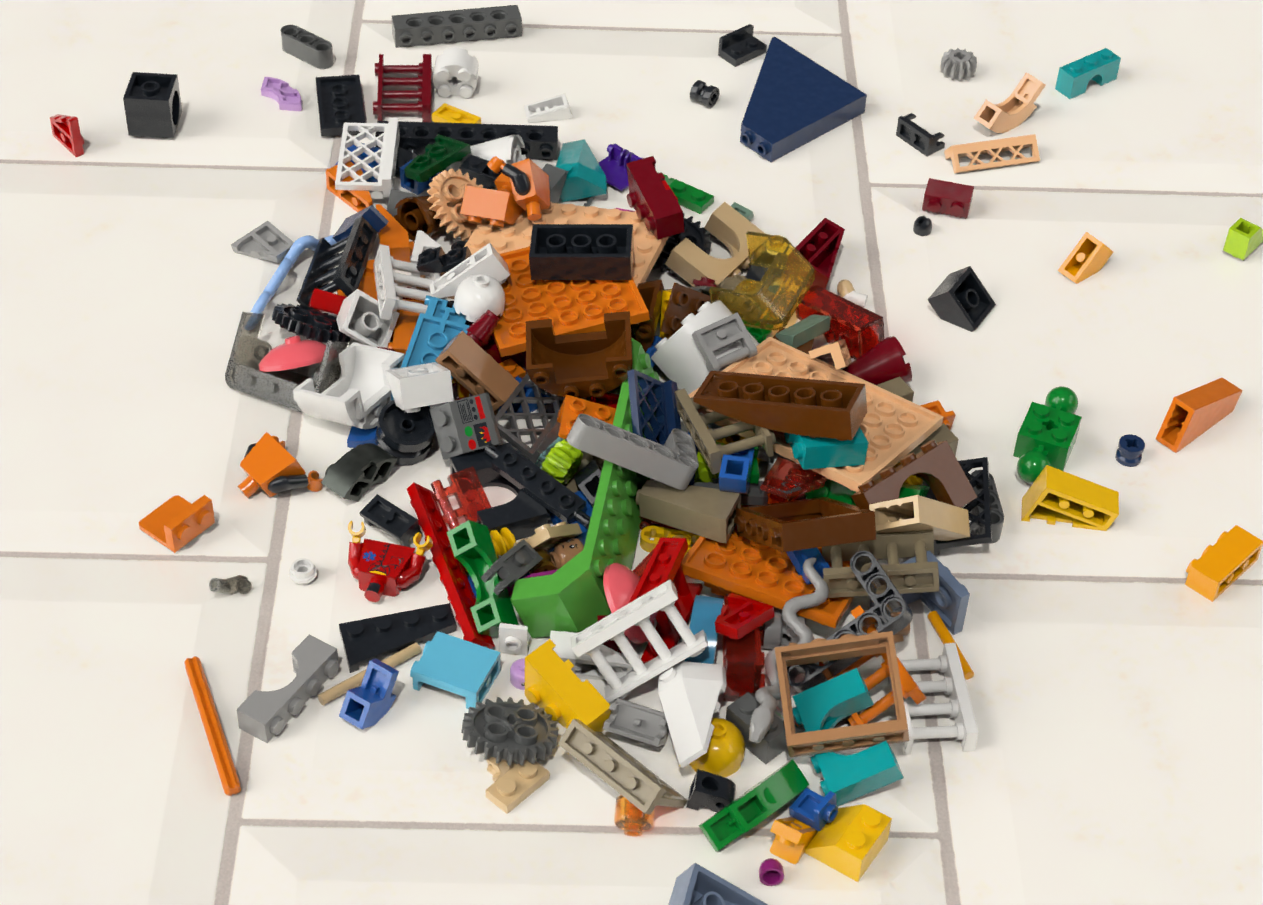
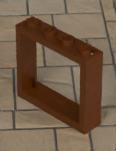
M828 497L736 508V516L734 517V523L737 524V535L782 552L876 540L874 511Z

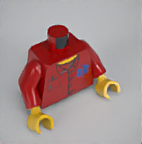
M350 521L348 530L352 536V542H349L348 564L353 577L359 581V589L365 591L364 596L367 600L378 602L382 595L398 596L403 588L408 587L419 579L426 558L424 552L430 550L433 546V541L429 535L426 538V542L420 545L422 534L420 532L415 534L413 542L417 547L415 553V548L376 540L364 539L363 543H361V537L365 535L366 527L361 522V530L353 532V522Z

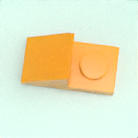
M793 817L777 819L770 832L776 834L770 852L792 864H797L818 830Z

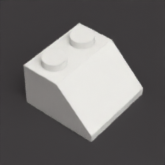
M356 289L343 300L336 321L340 332L361 344L387 348L400 313L393 311L390 320L380 319L378 300Z
M436 362L385 370L396 406L407 413L418 412L421 410L420 407L430 405V408L454 401L451 372Z

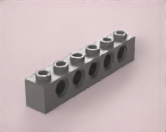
M518 5L391 15L392 35L396 48L522 37V17Z

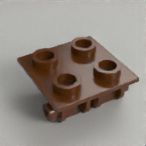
M674 283L660 331L673 335L683 326L681 324L683 319L691 313L697 315V310L707 301L710 302L711 296Z

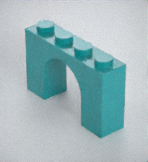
M860 427L853 440L846 441L823 437L811 438L810 436L783 432L786 443L790 444L793 456L799 461L803 470L865 464L868 441Z
M857 668L792 696L796 705L793 708V714L799 725L803 724L804 732L832 729L843 718L874 705L865 681ZM887 740L851 755L827 752L810 757L817 774L822 773L824 780L820 782L825 796L830 791L836 794L837 806H841L904 778L895 754Z

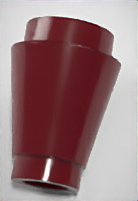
M487 310L466 329V334L482 348L484 344L487 345L500 318L490 310Z

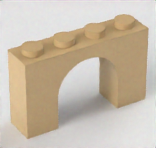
M724 202L711 214L704 228L727 246L732 258L718 259L712 257L685 238L672 250L665 265L693 287L695 286L692 284L693 279L701 280L702 276L716 280L714 285L719 286L726 278L740 275L742 268L747 270L754 261L753 258L755 256L758 258L766 250L767 247L764 244L769 236Z

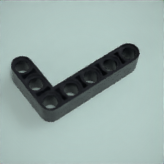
M868 551L855 553L850 560V567L875 605L826 639H839L847 634H854L856 636L870 634L867 633V629L872 624H878L876 629L878 633L893 631L894 636L911 623L913 613L876 558ZM872 563L868 571L861 572L864 564ZM887 585L883 593L876 594L879 586ZM902 607V611L898 616L891 617V613L895 608ZM863 656L831 660L825 666H819V662L788 666L789 685L797 693H801L828 681ZM800 673H805L804 680L795 683L796 677Z

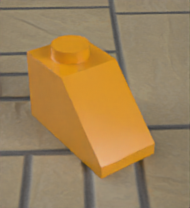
M1086 232L1058 271L1078 284L1099 272L1113 254V251Z

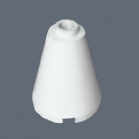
M509 135L470 146L471 153L463 157L460 163L462 164L470 155L488 161L496 156L506 164H513L526 159V155L521 154V148H525L524 142L520 135Z

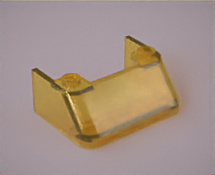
M748 231L746 238L750 265L767 267L766 273L760 281L752 279L743 280L734 290L711 287L709 289L711 304L721 300L732 314L738 312L745 326L766 330H780L788 324L815 280L814 267L787 238L780 235Z

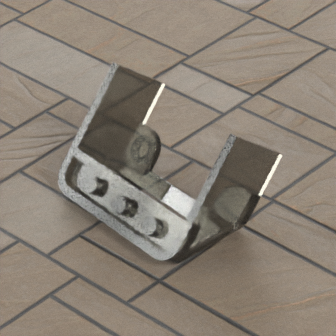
M242 312L225 372L227 385L240 392L304 413L294 400L293 390L311 377L290 370L260 371V361L272 350L268 342L258 339L265 314ZM328 340L322 363L317 366L313 378H311L313 379L316 393L321 394L340 378L341 365L339 363V353L349 346V342Z

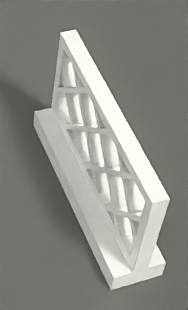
M389 117V123H344L335 181L336 190L383 191V197L390 196L391 189L394 188L400 136L398 118ZM348 131H359L360 133L353 137ZM375 131H376V132H384L383 134H381V135L378 136V137H375V136L372 134V133H374ZM365 137L371 140L364 145L360 142ZM353 144L356 147H358V149L354 150L353 152H350L347 149ZM376 145L379 146L381 149L375 153L370 150ZM362 153H366L368 155V157H366L363 160L359 159L357 156H359ZM350 160L354 161L356 164L350 168L345 165ZM374 160H375L377 163H379V165H377V166L374 167V168H371V167L368 165L369 163L373 162ZM361 168L367 171L361 176L355 173ZM348 176L354 179L351 182H341ZM373 176L378 182H367L366 180Z

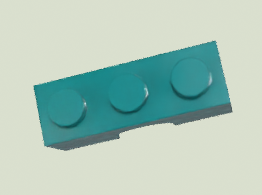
M1104 48L1059 67L1055 89L1068 99H1072L1086 92L1087 85L1091 79L1100 86L1117 79L1121 58L1111 50Z

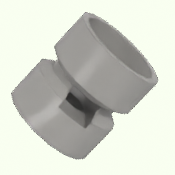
M774 612L775 617L762 625V648L774 649L781 645L799 642L798 635L783 621L780 612ZM797 615V617L805 624V618Z

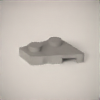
M267 220L232 243L231 247L235 253L279 263L285 258L294 242Z

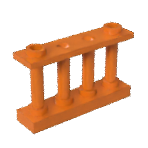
M859 605L850 612L857 618L865 611ZM872 624L868 627L867 633H871L877 629L875 624ZM887 653L863 656L832 678L859 668L875 656L877 658L881 655L885 660L881 664L882 667L864 679L869 691L887 677H890ZM897 657L903 697L907 699L910 696L918 705L926 699V696ZM824 661V662H819V666H825V665H826V664H825V661ZM893 691L862 713L856 712L848 718L849 723L852 726L867 724L894 704Z

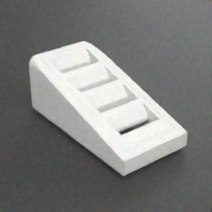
M566 93L523 105L527 122L556 121L573 118Z

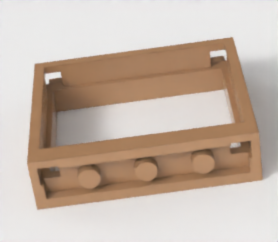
M876 630L867 635L856 636L854 634H847L839 639L827 640L819 638L812 640L810 643L797 644L792 642L789 643V646L775 647L786 741L790 757L871 747L886 740L888 744L909 741L893 631L878 633ZM887 653L897 720L796 733L788 666Z

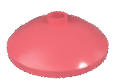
M300 336L285 338L284 344L273 348L262 358L259 363V370L272 372L304 367L333 358L335 351L330 346L315 340H301Z
M619 563L608 565L603 574L604 591L612 613L629 603L640 580V577L631 569ZM633 625L624 632L636 644L647 642L640 626Z

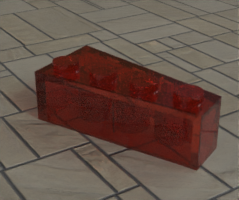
M724 596L723 605H727L728 596ZM757 627L738 640L730 639L728 636L723 635V667L726 670L727 683L723 693V701L735 702L747 692L756 693L758 689L765 686V674H761L762 669H764L765 659L764 652H761V647L764 645V630H760V627Z

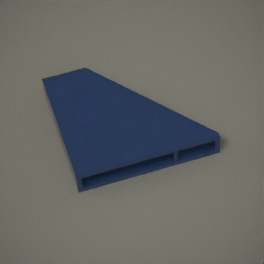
M774 36L771 38L741 123L740 142L769 162H773L865 113L867 94Z

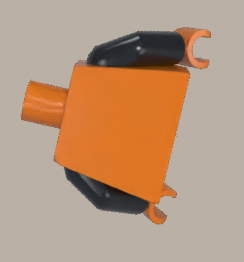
M495 156L487 163V166L496 174L502 169V173L510 178L514 200L527 212V219L531 221L539 220L542 217L541 210L547 209L551 205L549 175L530 158L513 164H506L502 159Z
M267 432L257 443L248 446L244 459L240 463V467L248 477L237 487L247 498L259 488L269 497H273L277 493L290 489L307 487L310 491L317 492L323 487L321 483L323 479H319L317 471H310L307 477L305 475L306 472L298 461L285 449V441L279 442L277 436H271Z

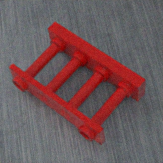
M660 537L629 603L670 579L673 581L674 579L678 595L674 605L687 624L693 610L695 596L700 595L703 585L702 583H687L683 573L681 562L689 547L686 538ZM659 610L650 615L649 620L652 625L656 618L657 625L655 629L668 649L676 646L681 636L665 611ZM647 637L648 644L641 657L644 664L659 656Z

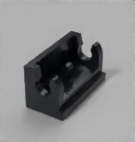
M910 113L904 117H898L896 136L926 157L945 147L943 141H938L945 135L941 132L932 135L915 122H912L911 120L916 118L915 114Z
M378 494L359 512L366 524L370 526L376 525L398 539L402 546L410 547L408 543L410 537L414 538L418 532L422 534L418 519Z

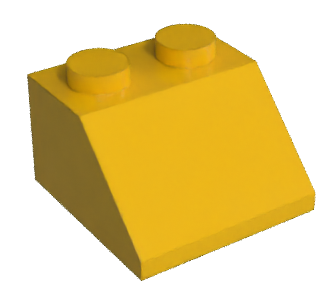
M866 804L838 808L835 819L831 823L827 822L822 830L818 831L806 847L805 853L858 882L888 841L892 818Z

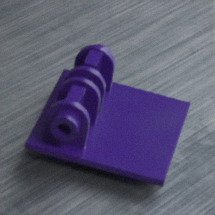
M616 143L609 144L607 147L609 156L600 161L599 165L606 175L607 183L623 191L629 186L626 163L643 158L638 157L633 152H629L627 149L623 150Z

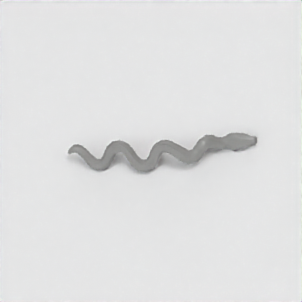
M816 558L806 559L803 564L805 576L814 585L816 591L812 594L793 597L786 601L782 609L783 621L799 637L797 644L810 643L814 640L811 629L797 617L796 613L801 609L816 607L824 603L829 595L827 583L813 567L817 561ZM775 648L767 653L764 659L766 674L771 686H764L755 693V698L760 706L753 711L749 728V740L755 743H760L769 731L774 719L773 712L778 705L776 700H781Z

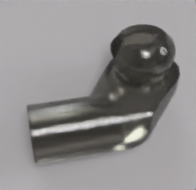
M243 575L227 579L213 578L209 582V589L212 592L229 595L238 592L240 594H247L252 588L251 582Z

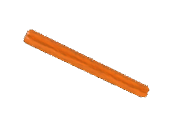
M197 656L187 658L184 662L224 792L228 796L238 794L241 791L240 782L200 658Z

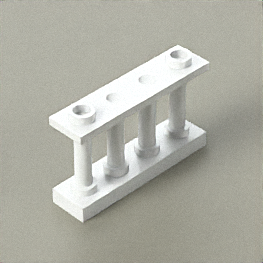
M379 244L373 267L380 319L390 320L392 312L397 311V309L425 314L427 305L400 300L398 296L425 301L426 295L431 296L429 284L438 279L441 273L420 272L416 268L417 264L395 260L393 256H390L389 246ZM395 270L425 275L426 278L396 273ZM397 283L426 288L428 292L397 286Z
M671 579L571 637V649L577 658L583 654L590 655L609 685L604 687L605 699L608 703L615 699L617 700V698H625L632 689L689 656H698L708 646L704 630L694 635L674 604L678 599V595ZM659 610L665 611L684 640L671 649H668L649 620L650 615ZM633 625L640 626L659 655L645 664L624 635L625 630ZM609 639L616 642L634 669L621 678H618L599 649L600 644Z
M944 643L943 653L938 658L900 660L907 671L939 670L940 673L943 672V680L918 681L916 684L923 693L944 692L950 698L949 703L907 705V701L903 697L909 732V741L900 742L903 743L905 755H911L914 739L955 737L956 740H960L963 752L975 751L979 732L956 643ZM888 677L890 690L892 691L891 678ZM950 714V717H954L956 722L954 726L913 728L910 716Z

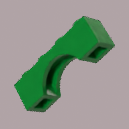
M468 520L448 531L447 535L454 557L466 568L476 589V603L470 609L478 634L498 638L500 623L519 624L508 589L506 588L499 595L493 592L495 586L500 581H503L496 573L487 582L481 579L482 575L498 559L488 527Z

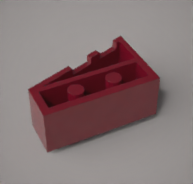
M654 156L626 163L629 185L627 201L629 206L635 209L638 218L645 222L647 230L652 232L657 240L684 232L683 211L672 190H666L662 183L665 180L663 173L656 172Z
M824 218L789 253L783 275L823 298L845 229Z

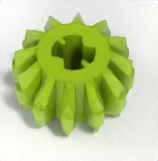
M562 440L550 449L545 461L542 463L541 469L561 484L566 485L574 477V474L582 464L583 453L581 450L570 445L566 440Z

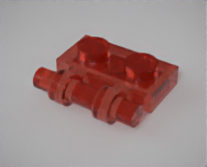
M473 466L449 475L447 478L450 484L449 487L443 488L440 480L430 484L434 492L432 494L434 501L439 503L444 514L442 519L445 524H448L450 530L460 525L458 519L464 517L466 521L477 522V511L491 508ZM454 495L460 507L453 510L448 499Z

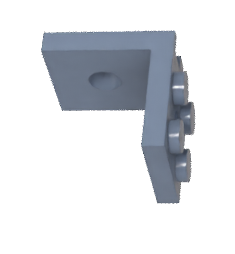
M929 550L926 552L928 562L938 561L939 591L904 593L901 595L907 604L921 599L931 611L938 612L947 629L952 635H955L963 630L970 593L951 574L949 568L944 566ZM916 556L900 564L916 563ZM872 599L870 601L869 609L875 605Z

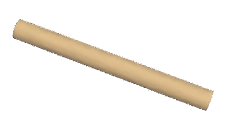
M414 643L382 660V662L393 668L421 653V648L418 643ZM366 669L319 694V702L325 705L347 693L348 690L360 686Z

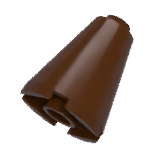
M431 195L406 197L395 206V209L397 208V215L394 218L408 231V237L414 243L417 230L423 231L431 237L441 228L439 226L441 220L433 218L436 212L429 209L433 205L427 201Z

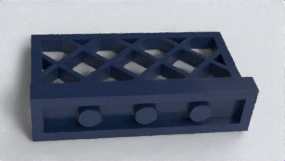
M635 369L627 371L633 433L643 437L644 433L646 439L664 445L672 429H681V420L677 412L675 391L678 390L677 383L672 380L663 383ZM645 397H647L651 406L648 405ZM647 422H649V424L651 425L653 431H651V429H650L649 425L647 424Z

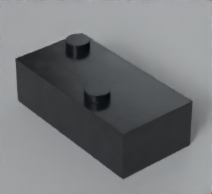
M533 224L529 252L531 280H632L634 255L633 224Z

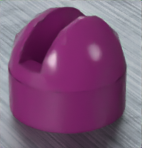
M769 858L761 862L759 879L762 884L776 886L784 880L783 866L777 859Z

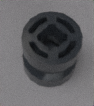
M697 80L690 90L689 97L694 102H702L704 106L712 108L717 103L720 90L718 87L713 85L707 86L704 81Z

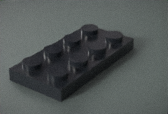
M360 75L315 77L321 136L334 137L342 135L344 123H365ZM348 131L350 135L360 133L359 131Z

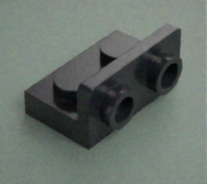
M748 24L719 38L718 56L736 67L767 53V45L753 36L754 26Z

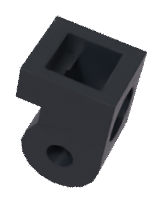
M698 769L690 785L687 808L699 810V807L702 806L717 813L734 801L736 785L728 778Z

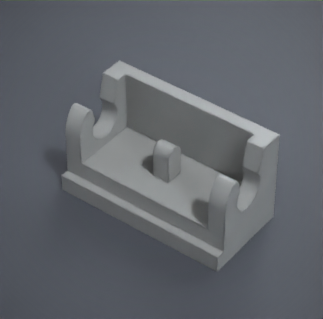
M620 698L611 703L609 707L611 714L609 719H606L604 722L603 730L656 747L666 743L669 728L664 712Z

